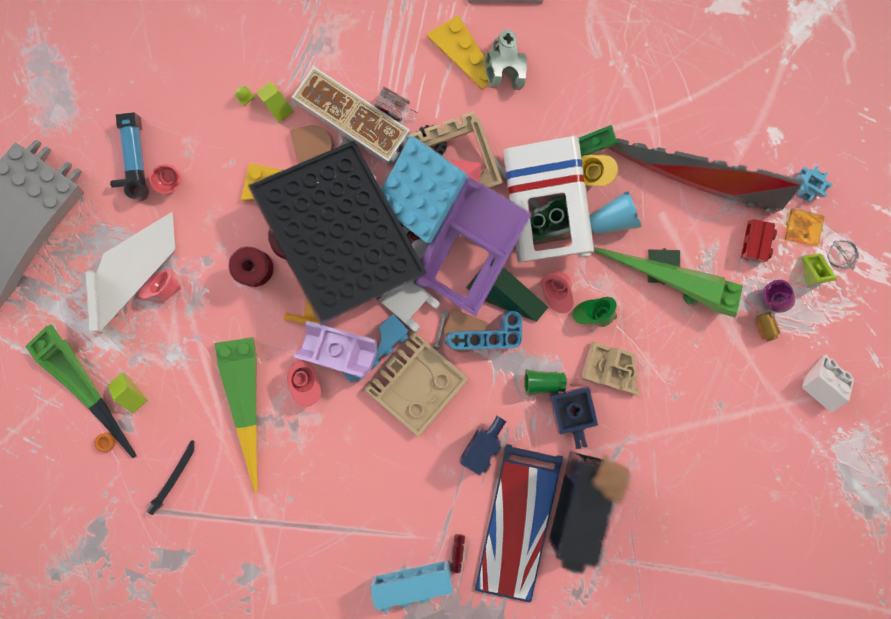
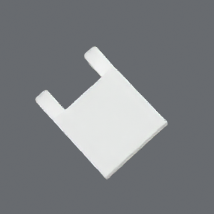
M414 281L391 291L381 302L413 331L417 332L420 326L411 317L426 301L434 309H437L440 303L425 289L416 286L413 283Z

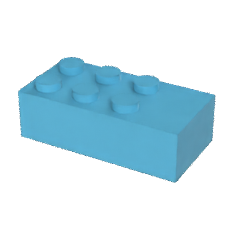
M447 560L373 576L370 588L375 610L388 611L393 606L407 607L412 602L426 603L431 598L453 594V581Z

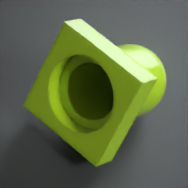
M246 85L239 87L234 93V96L243 107L255 98Z

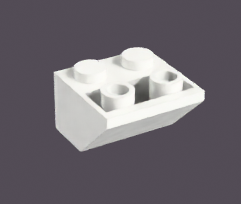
M824 354L805 376L802 388L832 413L849 402L854 378L849 372L844 371L838 366L835 360L830 359Z

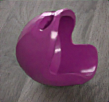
M774 280L764 287V300L772 311L783 313L789 311L794 306V291L785 280Z

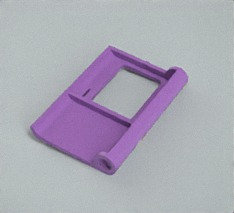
M468 176L435 237L429 243L420 260L427 274L414 280L413 283L421 288H424V286L430 287L476 317L532 214ZM459 234L489 253L486 262L466 297H463L436 279L444 260Z

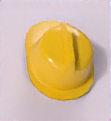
M584 155L581 157L585 185L606 186L616 178L618 165L612 157L606 155Z

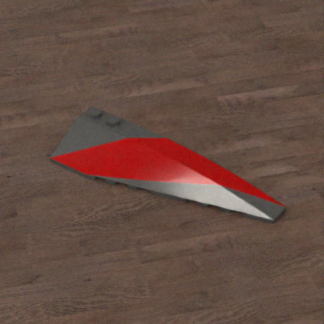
M617 138L618 144L608 147L630 161L671 180L716 196L744 203L747 208H761L763 212L775 214L783 210L804 182L763 169L748 171L747 166L744 165L730 167L726 161L713 160L708 162L709 158L689 153L675 151L674 154L666 153V149L661 147L647 149L646 144L642 143L629 145L628 140Z

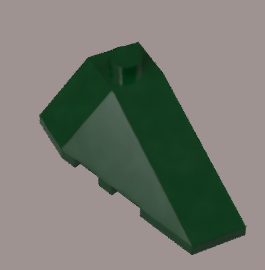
M504 267L484 301L508 311L518 312L522 317L535 322L549 308ZM480 271L476 274V276L466 287L469 291L473 286Z

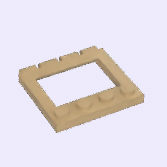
M473 111L460 116L461 124H459L457 117L442 122L444 127L442 131L439 124L425 128L426 137H423L421 130L408 135V137L410 135L416 137L431 148L442 142L444 143L474 132L486 166L485 169L481 170L480 183L487 187L502 183L480 117L475 118Z

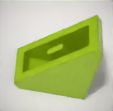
M272 81L256 92L279 123L294 112Z
M821 253L802 256L806 285L836 281V275Z
M124 372L108 384L113 400L131 413H135L148 401Z

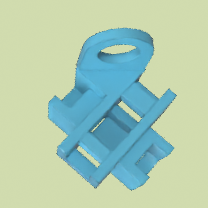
M817 165L811 170L803 167L797 177H795V179L804 181L796 195L807 202H811L815 194L819 197H826V190L833 186V184L825 180L828 172L821 173L817 170L819 168Z

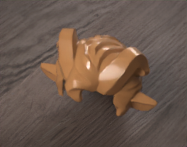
M603 454L602 465L599 467L598 476L594 478L593 483L602 490L608 499L616 500L618 504H621L629 488L631 470L621 463L610 461L609 457Z

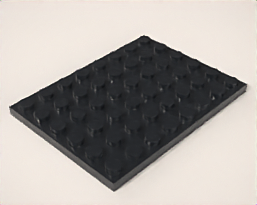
M355 141L346 143L248 185L249 191L320 325L427 274Z

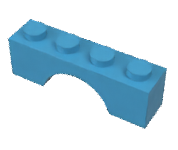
M394 314L379 326L381 342L377 348V354L371 370L380 363L378 360L383 355L387 357L395 350L393 346L397 342L401 344L409 337L407 335L409 330ZM342 372L351 383L354 381L358 383L363 379L362 377Z

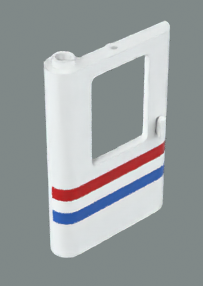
M571 136L504 149L503 155L509 200L529 211V199L564 193L567 200L572 244L570 246L535 251L531 221L529 219L515 244L517 263L568 255H579V258L590 257L591 253L594 252L579 137Z

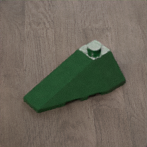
M565 194L547 201V204L532 211L530 221L534 245L572 238Z

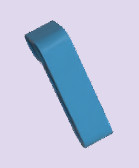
M505 311L500 317V330L450 331L445 335L444 341L449 348L457 350L517 348L522 343V317L518 312ZM512 314L514 316V322L510 325L508 323V317ZM492 334L496 336L494 344L489 343V337ZM510 334H513L514 341L513 343L509 344L508 336ZM472 335L477 336V342L474 345L470 343ZM456 337L463 339L464 342L456 341L455 343H452L451 339H454Z

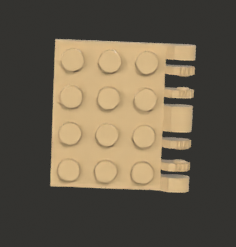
M413 331L409 337L420 348H416L406 339L404 343L415 352L414 355L410 358L402 349H398L396 352L407 363L404 364L393 355L386 362L385 366L395 374L394 378L381 368L380 374L390 381L385 387L377 378L373 377L371 381L382 390L381 393L370 383L366 385L364 390L419 437L469 378Z

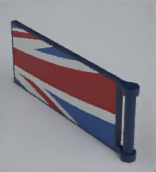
M506 444L476 580V591L529 603L532 601L563 456H552ZM512 454L555 465L554 469L509 460Z

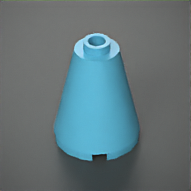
M629 191L624 192L589 215L591 231L594 234L642 227Z

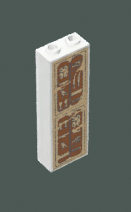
M314 66L292 96L293 102L349 140L355 141L358 146L388 166L391 162L395 163L400 155L399 150L402 146H405L409 139L410 130Z

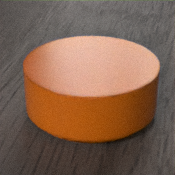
M105 432L95 438L94 444L98 451L108 452L115 447L116 439L111 433Z

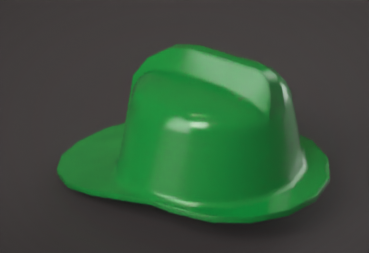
M607 296L583 301L574 308L572 313L573 319L579 324H594L599 327H605L617 319L615 312L617 307L616 300Z

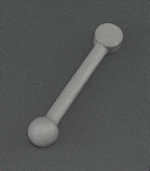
M447 311L441 312L442 319L436 343H434L436 350L441 348L440 341L445 318L448 317Z

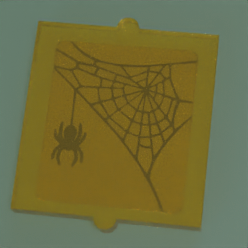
M792 208L789 221L786 223L785 239L819 246L821 233L824 232L822 227L825 215Z

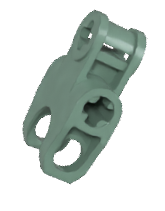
M508 29L503 30L494 39L492 44L493 50H488L485 56V71L491 88H497L501 83L502 73H505L511 78L514 90H521L525 85L527 57L524 53H518L517 36L515 33Z

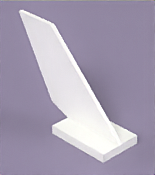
M173 212L103 253L97 273L85 272L89 328L91 332H104L107 324L176 250Z

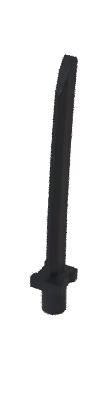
M194 440L190 441L185 453L158 496L150 502L151 506L147 510V513L150 515H154L157 509L162 508L164 505L163 501L194 453Z

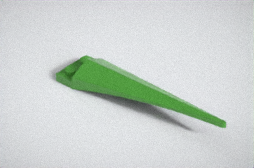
M594 247L595 253L643 272L681 291L717 313L736 317L738 313L743 285L726 281L725 277Z

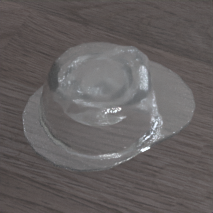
M841 230L829 232L823 237L820 249L829 265L838 271L854 270L855 265L859 261L860 253L852 238Z

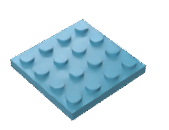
M410 135L381 190L398 221L426 243H431L469 175L422 141Z

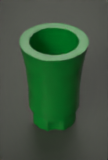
M525 370L524 387L526 396L566 391L567 380L564 373Z

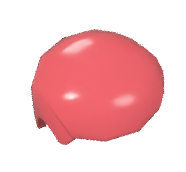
M158 165L149 175L150 186L155 192L160 194L172 193L181 182L180 173L172 165Z

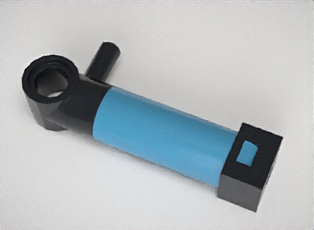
M135 112L115 114L116 125L120 129L125 179L111 180L110 186L112 188L124 187L127 197L141 202L147 199L149 195V189L145 181L140 130H142L141 117ZM139 186V193L134 195V189Z

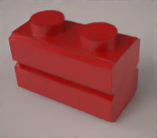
M757 219L748 221L741 259L760 263L768 262V259H771L773 255L771 244L777 235L775 223Z

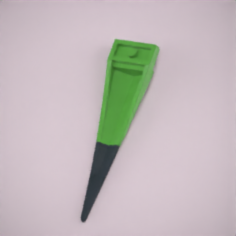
M53 325L46 326L25 346L33 359L76 396L108 429L132 458L136 457V453L66 339L62 340Z

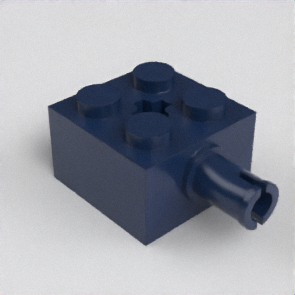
M585 386L550 394L549 398L557 432L559 434L573 433L576 449L588 447L584 430L598 426L590 387ZM571 406L577 408V410L574 411V415L571 412H569V410L572 408Z
M496 415L488 430L479 426L460 456V464L481 476L482 472L486 474L491 466L490 459L492 456L496 457L502 448L498 435L507 421Z

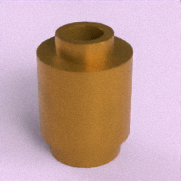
M771 312L756 316L757 321L755 323L761 339H766L767 342L777 339V335L781 332L775 316H772Z

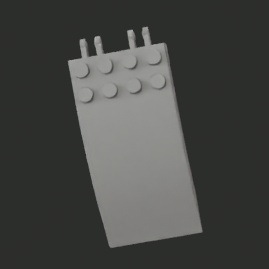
M39 140L33 141L27 149L15 142L0 159V307L17 288L16 285L44 242L84 194L82 189L75 184L82 174L79 168L74 169L68 177H65L72 168V164L66 161L58 171L44 162L51 152L49 147H43L36 156L34 155L42 144Z

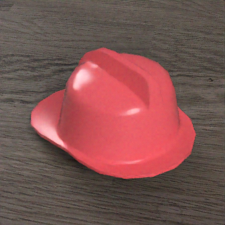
M168 268L152 275L139 289L138 295L142 299H148L153 296L168 299L181 290V285L173 275V270Z
M560 269L554 273L545 274L541 279V286L548 305L558 313L569 312L574 305L570 277L562 273Z
M307 361L294 363L287 374V383L292 397L301 406H312L317 403L321 395V387L316 370Z

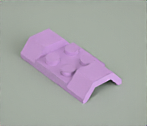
M306 321V337L302 348L295 353V358L362 378L371 371L377 354L376 340Z

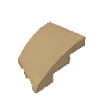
M591 342L581 378L637 396L640 394L636 385V377L638 376L635 368V354L621 348H611L597 342Z

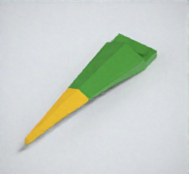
M254 337L216 342L214 344L218 369L253 489L256 493L258 490L257 353Z

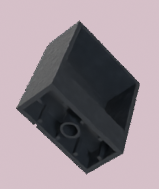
M572 451L569 452L548 541L556 554V558L562 560L561 568L570 572L584 574L586 566L596 568L600 564L604 547L603 541H605L610 521L608 517L611 516L614 500L608 499L602 490L593 483L594 478L598 476L599 467L602 465L603 459Z

